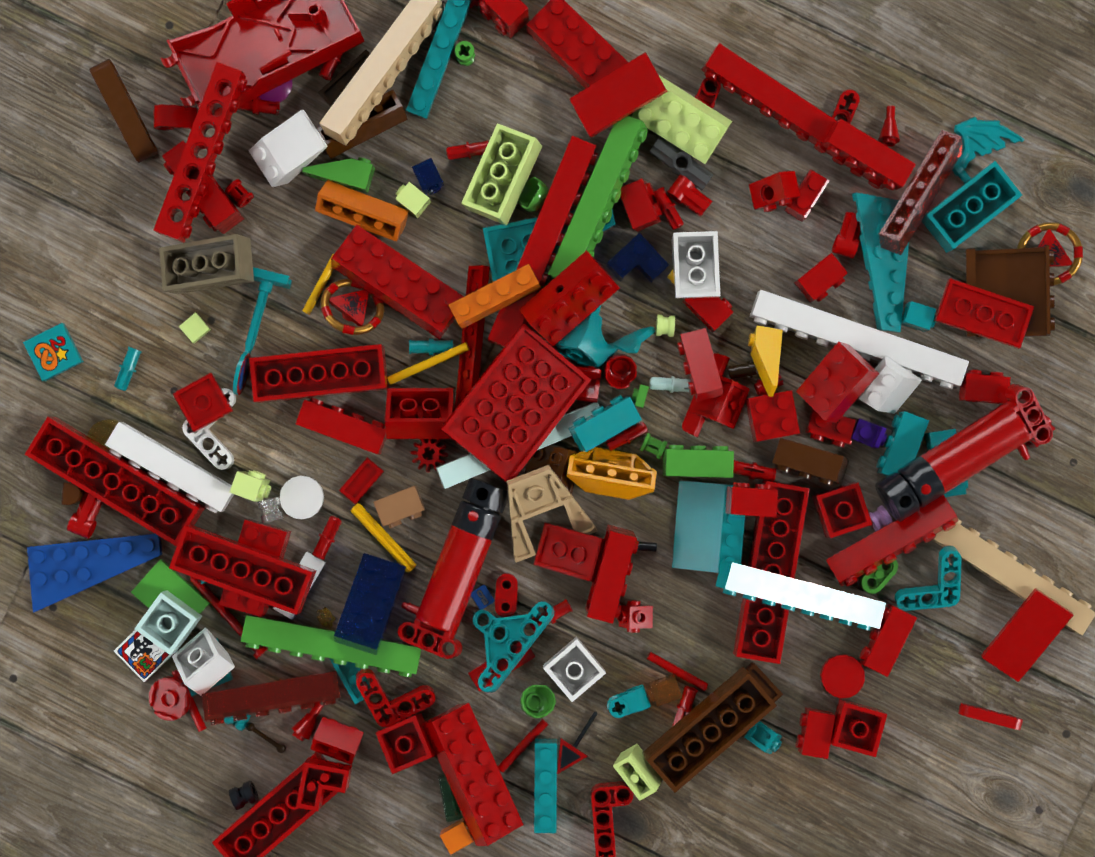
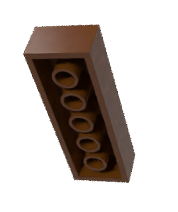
M743 666L644 750L643 755L652 768L676 793L777 705Z

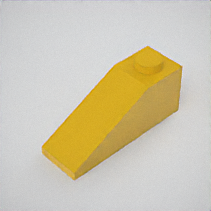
M757 325L754 333L749 335L748 346H751V357L768 396L773 397L778 385L783 330Z

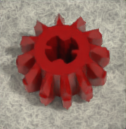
M420 439L423 445L414 442L413 445L418 448V451H411V454L418 455V457L413 459L412 462L417 463L421 461L418 466L419 470L423 469L426 464V472L429 473L431 465L437 471V462L441 465L446 464L445 461L440 459L441 456L448 457V453H441V450L446 449L447 446L444 444L438 447L441 439H436L434 444L433 439H428V443H426L425 439ZM427 448H430L429 450L434 449L435 451L432 455V460L424 457V454L427 453Z

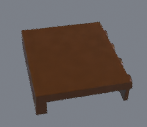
M1049 245L1043 248L966 249V284L1035 306L1025 337L1050 336L1051 331H1055V317H1050V309L1055 307L1054 295H1050V287L1054 286V273H1050V264H1054V251H1049ZM967 332V338H984Z

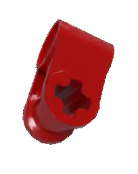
M706 77L702 81L695 98L713 109L721 89V83ZM708 83L713 84L716 87V91L712 93L706 91L705 85Z

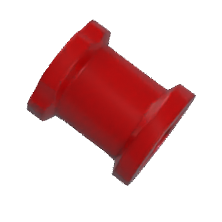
M236 179L228 185L225 193L227 195L230 194L238 202L237 206L242 208L251 202L254 194L252 192L249 193L241 185L242 181L240 179Z

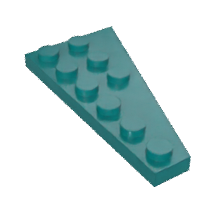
M611 210V219L605 224L603 232L615 226L613 210ZM538 217L511 222L507 226L501 224L483 228L493 282L516 271ZM565 225L562 233L566 234L569 226ZM558 245L555 248V254H557L560 246Z

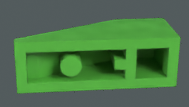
M358 157V160L351 158L303 167L302 172L305 176L325 182L329 180L368 194L375 168L373 164H370V160Z

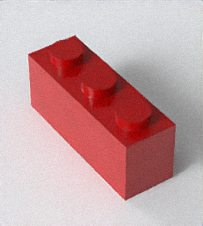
M706 328L680 334V342L677 343L680 356L684 355L685 362L682 363L684 373L690 376L691 382H688L690 394L695 395L697 402L722 396L723 386Z
M888 604L884 609L880 629L875 627L872 629L869 636L871 640L868 646H865L860 653V663L888 677L917 617Z

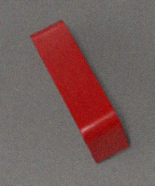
M624 781L598 783L591 789L596 857H604L603 852H608V857H616L612 807L625 806L633 800V792ZM620 789H626L629 791V794L625 798H620L617 796V792ZM600 790L605 791L607 796L603 800H598L595 797L596 792ZM600 813H606L609 816L605 822L597 820V816ZM607 835L611 839L607 844H602L598 841L599 838Z

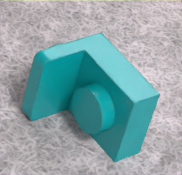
M759 721L749 729L744 738L765 753L771 754L779 749L782 744L780 740L783 736Z

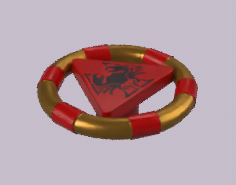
M1053 222L1038 224L1027 230L1021 237L1017 249L1026 248L1031 238L1042 231H1047L1038 248L1049 245V251H1054V264H1050V267L1071 266L1067 271L1054 277V285L1071 279L1080 268L1083 259V247L1076 233L1067 226ZM1051 230L1061 233L1070 239L1074 248L1073 263Z
M350 279L337 280L324 290L321 297V311L325 320L336 330L350 335H361L374 330L381 323L384 316V302L365 289L331 297L342 287L350 286L363 289ZM370 294L376 306V314L368 324L363 325L368 295ZM329 303L342 313V317L345 320L354 322L359 327L342 324L333 317Z

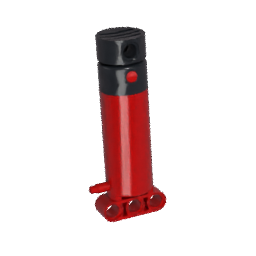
M1019 384L1010 385L1005 391L1007 402L906 464L897 472L876 483V491L892 516L900 522L919 511L920 507L927 506L1015 449L1018 450L1024 460L1030 459L1029 451L1025 445L1030 440L1039 444L1049 443L1053 437V430L1034 392L1030 388ZM1022 392L1021 397L1018 399V394ZM1031 410V414H1030V416L1027 418V414H1028V412Z
M474 478L469 479L462 496L463 499L470 502L461 501L420 607L407 602H403L401 605L403 609L415 614L416 617L414 622H405L399 626V638L408 644L444 659L458 657L462 652V644L455 638V635L501 519V515L494 511L503 514L508 501V491ZM488 491V497H487V499L485 500V497H484V496H485V493ZM409 626L414 629V635L411 638L406 633ZM429 634L434 637L432 646H429L426 642V637ZM449 642L454 645L453 654H449L446 651V645Z

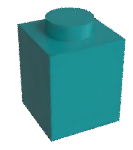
M910 301L905 305L901 325L926 332L935 326L936 309Z

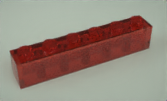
M941 130L879 233L881 248L899 255L903 253L963 152L962 136Z
M336 671L202 694L204 718L206 722H211V725L224 724V719L233 718L234 722L246 720L247 715L256 714V718L270 715V711L278 710L279 714L292 712L293 707L301 706V710L314 708V704L322 702L323 706L337 704L336 700H340Z

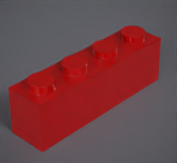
M843 119L834 122L822 144L823 147L827 148L826 151L829 154L842 157L847 165L862 169L867 177L871 179L877 178L889 190L903 188L916 165Z
M312 397L310 401H303L295 423L296 425L369 452L381 454L386 441L385 424L373 420L372 424L365 422V417L356 413H352L351 416L343 414L344 409L334 405L331 406V409L324 407L323 401Z

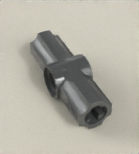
M661 136L649 152L670 167L676 175L681 174L687 177L701 191L713 177L711 172L695 162L688 153L680 151ZM678 159L685 160L687 167L679 168L676 165V161Z

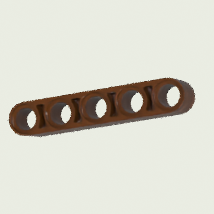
M107 59L89 68L136 161L140 163L158 154V150L112 61Z

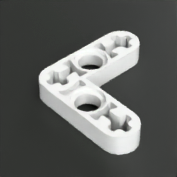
M222 388L224 394H230L228 399L232 407L236 403V395L232 390ZM186 420L183 423L182 429L189 440L217 469H229L234 463V457L209 430L215 422L195 433L189 432L191 427ZM211 438L214 441V447L211 450L204 449V439ZM217 451L221 456L227 455V465L219 464L220 458L217 455L212 457L210 454Z

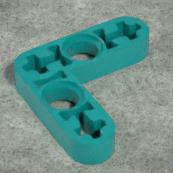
M945 546L939 552L938 585L903 588L895 593L894 600L899 609L910 611L952 607L960 601L962 558L956 547ZM950 554H953V555H954V556H951V560H950V563H951L952 565H949V562H948V560H947V558H949ZM947 573H955L953 579L944 580V576ZM948 588H950L952 594L949 598H946L948 596ZM925 594L933 595L929 601L921 600Z

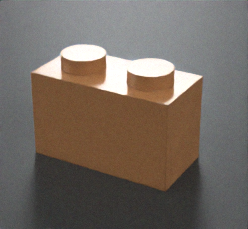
M412 486L373 502L382 526L388 525L389 528L402 524L401 519L409 517L410 521L421 517V512L426 510L417 486Z

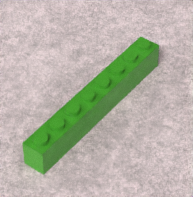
M627 116L613 125L549 270L548 275L553 279L586 250L594 257V249L603 237L605 224L611 219V210L614 203H617L621 196V187L629 178V169L632 162L634 163L637 160L639 146L647 137V127L642 120Z
M246 615L241 642H245V647L259 649V645L268 647L267 651L281 653V649L290 651L289 655L303 657L304 653L312 655L311 659L324 661L326 657L334 659L333 663L346 665L347 662L355 663V667L362 669L374 666L377 667L378 672L390 673V670L399 671L398 675L412 677V674H417L421 654L420 648L409 644L253 615Z

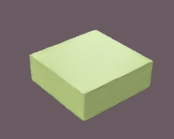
M196 312L179 326L194 344L211 330Z

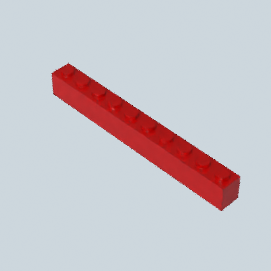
M719 43L714 48L701 69L705 72L704 75L712 81L717 80L723 84V88L730 93L735 92L741 96V100L746 104L758 107L760 113L764 116L773 117L778 120V124L784 129L790 128L796 132V136L803 141L808 140L814 144V148L817 151L828 153L826 151L827 148L823 147L822 144L837 120ZM831 155L834 162L839 165H846L850 168L852 174L864 177L872 187L876 189L885 188L882 185V181L877 178L871 179L867 177L862 169L858 167L853 168L847 165L842 157Z
M574 136L569 141L516 269L518 270L529 264L539 285L544 287L548 278V274H546L548 265L552 266L556 257L554 253L557 245H561L565 236L562 231L565 225H570L574 214L570 213L573 205L578 206L582 194L579 193L582 185L586 186L590 177V173H587L589 166H594L598 157V153H596L597 145ZM538 290L499 310L489 334L488 342L504 348L522 324L528 326V321L519 309L533 298Z

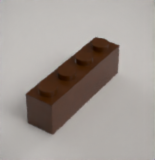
M391 90L382 96L381 102L373 108L368 120L362 123L357 130L356 136L346 146L325 135L321 127L317 128V131L328 147L325 150L330 159L408 119L394 90Z

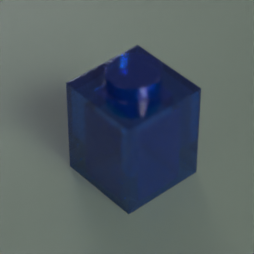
M432 158L412 167L424 194L429 193V195H433L444 186Z

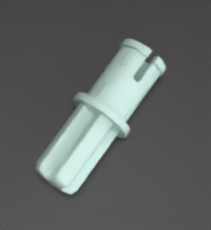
M671 376V378L651 377L649 386L652 390H667L670 393L674 391L690 392L688 382H691V380L679 379Z

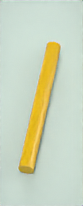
M467 342L390 375L387 379L390 384H394L470 350Z

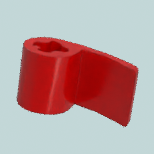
M154 105V129L162 131L173 130L174 127L192 129L197 115V108H187L180 105Z

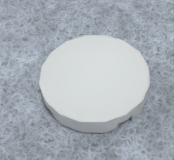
M297 476L284 484L279 499L281 507L286 514L296 519H307L320 511L324 502V493L320 484L313 478Z

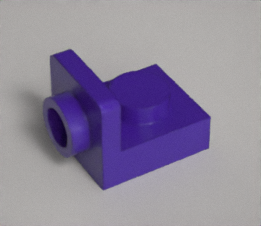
M858 418L851 439L876 449L884 445L887 438L885 433L887 428Z

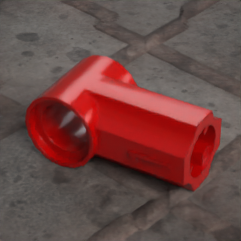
M681 174L667 190V194L673 200L680 204L683 203L700 217L713 202L697 190L692 181Z
M845 213L840 232L833 243L832 253L852 259L855 257L859 245L858 237L861 231L860 222L857 221L855 213Z
M85 492L77 512L72 515L68 522L67 531L89 539L96 528L97 521L95 520L103 502Z

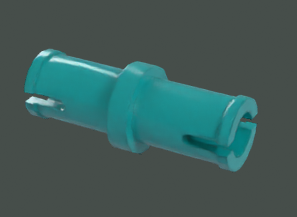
M429 338V340H409V354L429 353V356H433V353H442L453 348V340H433V338Z

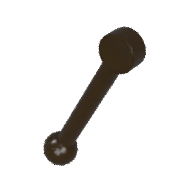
M253 723L246 725L248 731H253L275 746L277 752L283 753L286 746L284 744H278L256 729Z

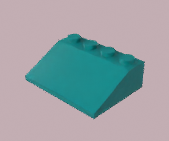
M679 481L672 568L719 573L722 560L741 564L745 515L725 513L727 486L733 487V485Z

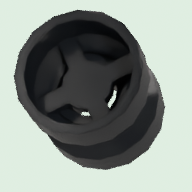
M252 781L243 783V786L240 788L234 787L229 790L230 800L236 810L243 808L247 803L253 804L259 800L258 792Z

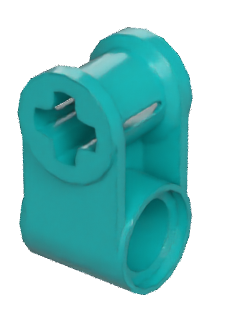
M644 685L632 687L625 692L610 697L607 701V709L615 718H622L651 707ZM615 702H619L621 705L620 711L612 709L615 707Z

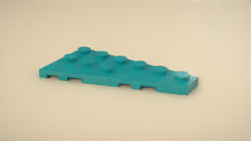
M857 192L852 193L853 201H856L858 213H855L856 219L860 222L862 233L860 241L866 270L868 269L870 281H868L869 289H872L874 297L872 305L877 330L899 333L901 332L913 203Z

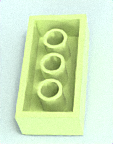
M659 75L668 92L635 111L632 117L642 120L648 129L706 164L732 121Z
M497 123L461 204L473 213L507 226L542 149L540 142L535 137Z

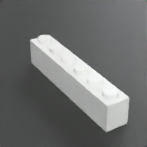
M118 422L105 444L110 448L109 452L120 458L122 455L130 459L128 461L129 464L139 469L141 466L149 470L148 475L158 480L160 477L168 481L167 486L176 491L182 489L187 492L186 497L195 502L200 500L206 503L205 508L214 513L225 511L234 494L230 493L231 484L124 422Z

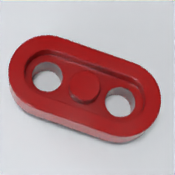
M510 573L501 574L496 581L495 611L501 617L512 616L517 608L518 581ZM506 580L511 583V587L508 589L503 587V582ZM503 603H508L510 605L509 610L505 611L502 609L501 605Z

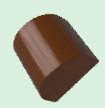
M64 482L62 505L80 504L85 491L71 482Z

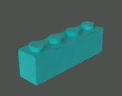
M535 739L534 833H556L557 739Z

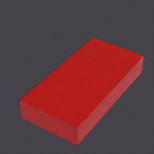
M367 457L339 491L356 505L384 473V470Z

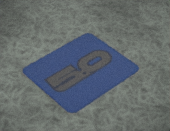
M485 585L477 588L471 594L480 610L495 601Z

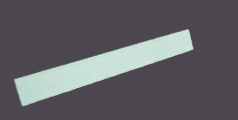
M593 402L565 414L537 450L572 436L568 429L574 426L572 422L583 416L585 419L591 416V411L600 407L598 402ZM472 454L436 467L444 489L490 470Z

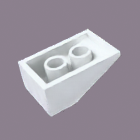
M300 110L262 137L249 150V153L271 187H276L292 181L303 170V167L308 166L328 146L306 112Z
M718 232L673 233L672 262L675 297H720Z

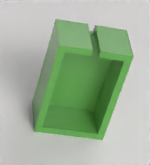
M669 445V449H665L663 452V476L733 478L734 451H728V446L712 447V450H706V446H690V450H684V445Z

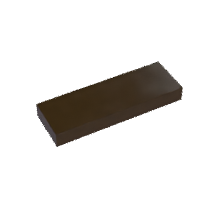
M367 49L318 92L330 107L370 55Z

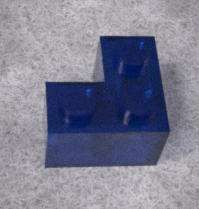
M639 233L611 258L606 266L620 282L635 268H638L652 283L669 267V264Z

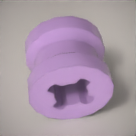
M882 505L877 507V511L869 512L872 521L871 526L875 531L893 522L888 511Z

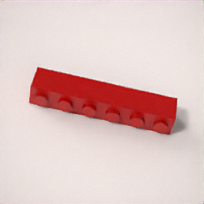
M942 495L927 506L920 507L919 511L903 521L896 520L826 559V562L841 587L843 585L850 586L858 581L857 578L865 574L867 576L877 570V566L883 563L885 565L892 563L897 559L896 556L902 552L907 554L913 551L920 542L924 541L927 543L936 537V533L942 530L944 532L951 530L956 526L955 523L958 522V517L945 496Z

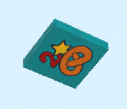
M60 323L23 342L43 382L84 362L65 323Z

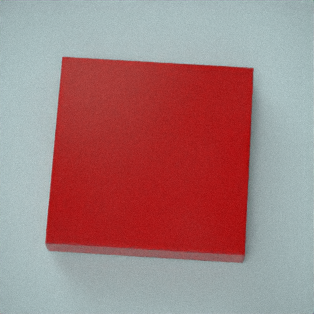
M212 372L173 393L193 432H197L233 412L230 403Z

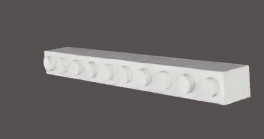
M763 290L758 291L749 316L754 318L753 322L766 326L769 323L775 325V329H781L785 333H787V330L795 332L796 337L805 340L810 337L815 339V343L821 346L828 347L829 344L835 346L838 341L849 344L866 361H870L871 358L878 361L879 364L887 356L911 373L920 375L919 378L923 381L932 382V380L940 382L941 387L951 390L953 387L961 386L969 363L967 360Z

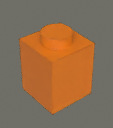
M464 818L442 829L440 832V837L450 855L474 842Z

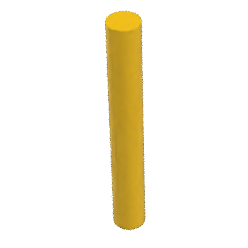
M332 256L302 312L308 315L311 314L334 271V268L331 267Z

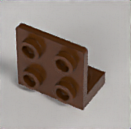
M551 445L537 450L527 462L525 474L549 465L572 494L575 483L566 475L570 455H576L579 452Z

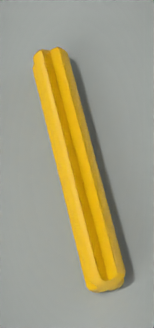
M360 503L352 507V514L406 572H411L416 567V563Z

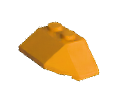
M594 447L588 452L570 455L566 476L585 492L630 500L654 492L657 471L651 468L637 454L615 450L610 452L609 449Z

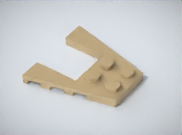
M549 465L507 481L513 556L516 563L536 555L523 520L564 505L573 530L585 534L597 532L595 524Z

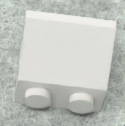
M885 356L875 368L879 375L859 396V399L877 411L895 414L921 383L922 379Z
M206 627L172 655L184 684L200 696L235 668L228 652Z

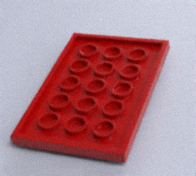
M522 324L440 430L507 483L508 480L517 477L591 379L526 324Z

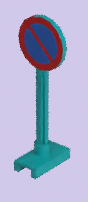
M253 267L254 281L260 282L258 288L259 295L245 342V352H243L238 361L234 375L233 393L235 395H240L243 392L250 370L249 358H251L250 354L255 346L268 295L271 294L273 285L290 289L292 280L289 279L288 275Z

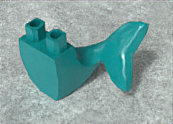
M600 305L562 338L556 346L559 353L565 358L568 357L578 361L577 364L598 368L607 362L618 350L636 354L640 349L641 343L656 330L654 326L642 328L621 337L613 343H607L601 329Z

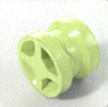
M657 314L656 336L664 334L668 335V337H674L675 316L663 317V315Z

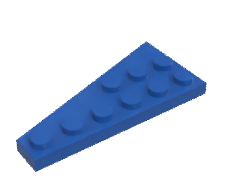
M156 534L27 547L33 613L161 556V537Z

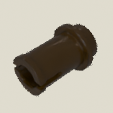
M747 361L745 364L728 366L731 380L747 376L753 378V375H757L754 362L750 363V361Z

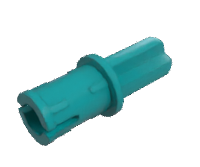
M128 347L122 365H119L121 368L114 384L115 388L123 391L127 390L133 372L137 371L135 367L142 351Z

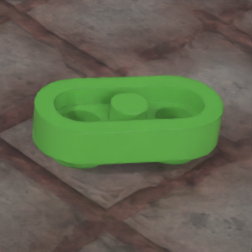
M895 560L888 564L889 566L886 570L882 568L881 564L877 566V570L867 576L863 574L860 578L861 588L870 594L881 591L898 570L897 561ZM870 578L874 579V584L872 586H869L867 584V581Z

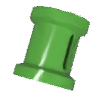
M461 41L455 47L456 59L460 65L469 66L474 62V47L468 41ZM465 51L466 53H469V56L466 57L464 54L462 55L461 52Z
M647 433L640 451L645 450L656 455L657 459H660L666 448L667 441L664 440L662 442L651 437L650 433Z

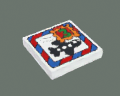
M136 630L114 650L143 682H146L172 656Z

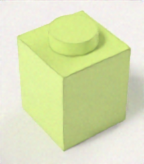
M410 182L406 186L403 184L396 192L397 197L395 199L397 203L406 210H409L417 219L431 203L430 198Z

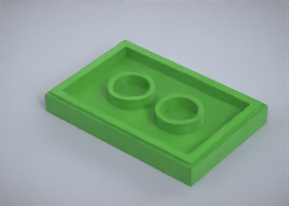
M160 559L131 591L148 608L151 607L159 594L166 590L199 614L210 604L175 570L169 569V565L163 559Z

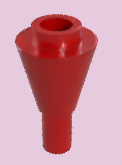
M887 106L886 119L878 141L887 147H893L900 142L895 120V106Z
M316 702L311 711L291 728L294 731L292 735L302 742L305 738L310 740L316 718L324 706Z

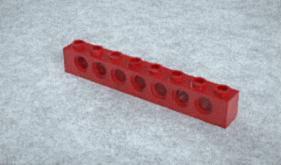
M216 62L153 231L182 243L190 237L192 233L191 223L200 211V199L206 195L208 178L213 175L216 168V163L214 162L217 155H220L223 150V138L231 129L232 122L230 120L232 114L238 110V98L247 86L246 75L243 71ZM224 87H231V91L227 95H221L222 89ZM218 107H222V114L219 116H214V110ZM210 128H215L214 135L206 137V131ZM207 149L206 156L201 159L198 158L199 151ZM199 170V176L191 180V172ZM191 191V197L183 201V193ZM183 212L182 220L175 222V214Z

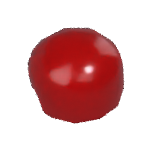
M625 354L613 355L604 366L605 379L611 387L626 389L630 387L631 382L637 376V365L630 356Z

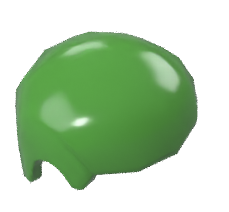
M530 178L524 186L518 203L528 212L538 211L545 202L548 187L538 178Z
M531 685L522 692L520 698L521 709L527 716L532 718L547 716L553 711L556 703L555 694L546 685Z

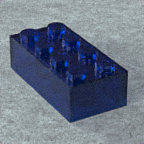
M366 553L363 554L334 634V642L377 655L406 573V566Z

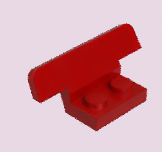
M713 354L723 386L722 396L697 402L694 395L682 423V429L697 438L706 418L734 429L749 393V388L734 380L723 377L730 359L725 355Z

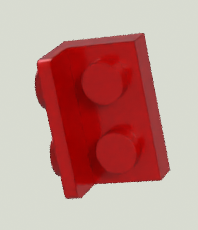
M812 408L805 433L811 434L810 438L821 442L824 439L831 440V445L844 448L845 445H851L852 443L850 439L856 420L842 416L837 423L828 422Z

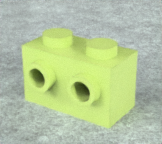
M249 470V472L237 471L230 493L254 502L263 501L270 493V480L265 479L266 474L255 470Z
M638 744L621 752L613 765L639 801L655 793L663 781L646 761L643 750Z

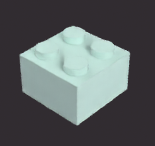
M166 590L159 594L134 629L166 653L172 655L178 651L200 621L202 615Z

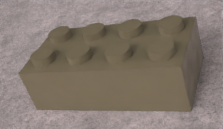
M234 234L159 248L164 292L182 294L254 282L251 239L248 237Z

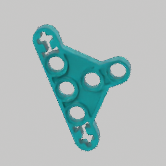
M541 601L528 614L497 618L486 610H479L474 614L473 624L484 634L487 668L478 679V685L482 691L493 693L501 686L553 619L555 611L552 605ZM546 607H548L546 610L548 615H542L539 619V621L542 622L541 625H539L538 622L532 620L533 616L538 619V617L541 615V612L539 611L540 608L545 609ZM482 614H487L489 617V622L486 626H480L478 623V618ZM532 623L536 628L535 633L527 636L524 631L527 624ZM502 627L505 630V636L503 639L497 640L494 635L495 630ZM515 641H519L522 644V649L519 653L511 651V645ZM500 659L508 661V667L505 671H500L497 667ZM492 669L494 670L495 673L501 675L500 678L497 677V676H495V677L492 679V681H491V682L493 683V686H492V687H490V686L485 687L486 684H487V683L485 682V679H486V678L491 679V678L493 677V675H494V673H491V670H492Z

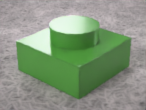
M640 384L638 389L634 388L631 400L635 402V407L641 409L644 407L649 386Z

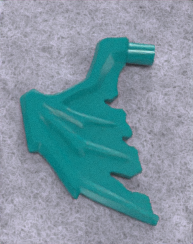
M973 117L954 126V133L958 134L961 138L962 152L951 164V170L965 184L971 179L965 169L968 163L975 159V152L980 156H984L985 154H991V149L998 151L1005 148V141L1001 138L1009 139L1012 143L1023 142L1025 139L1001 125L998 120H977L976 117Z

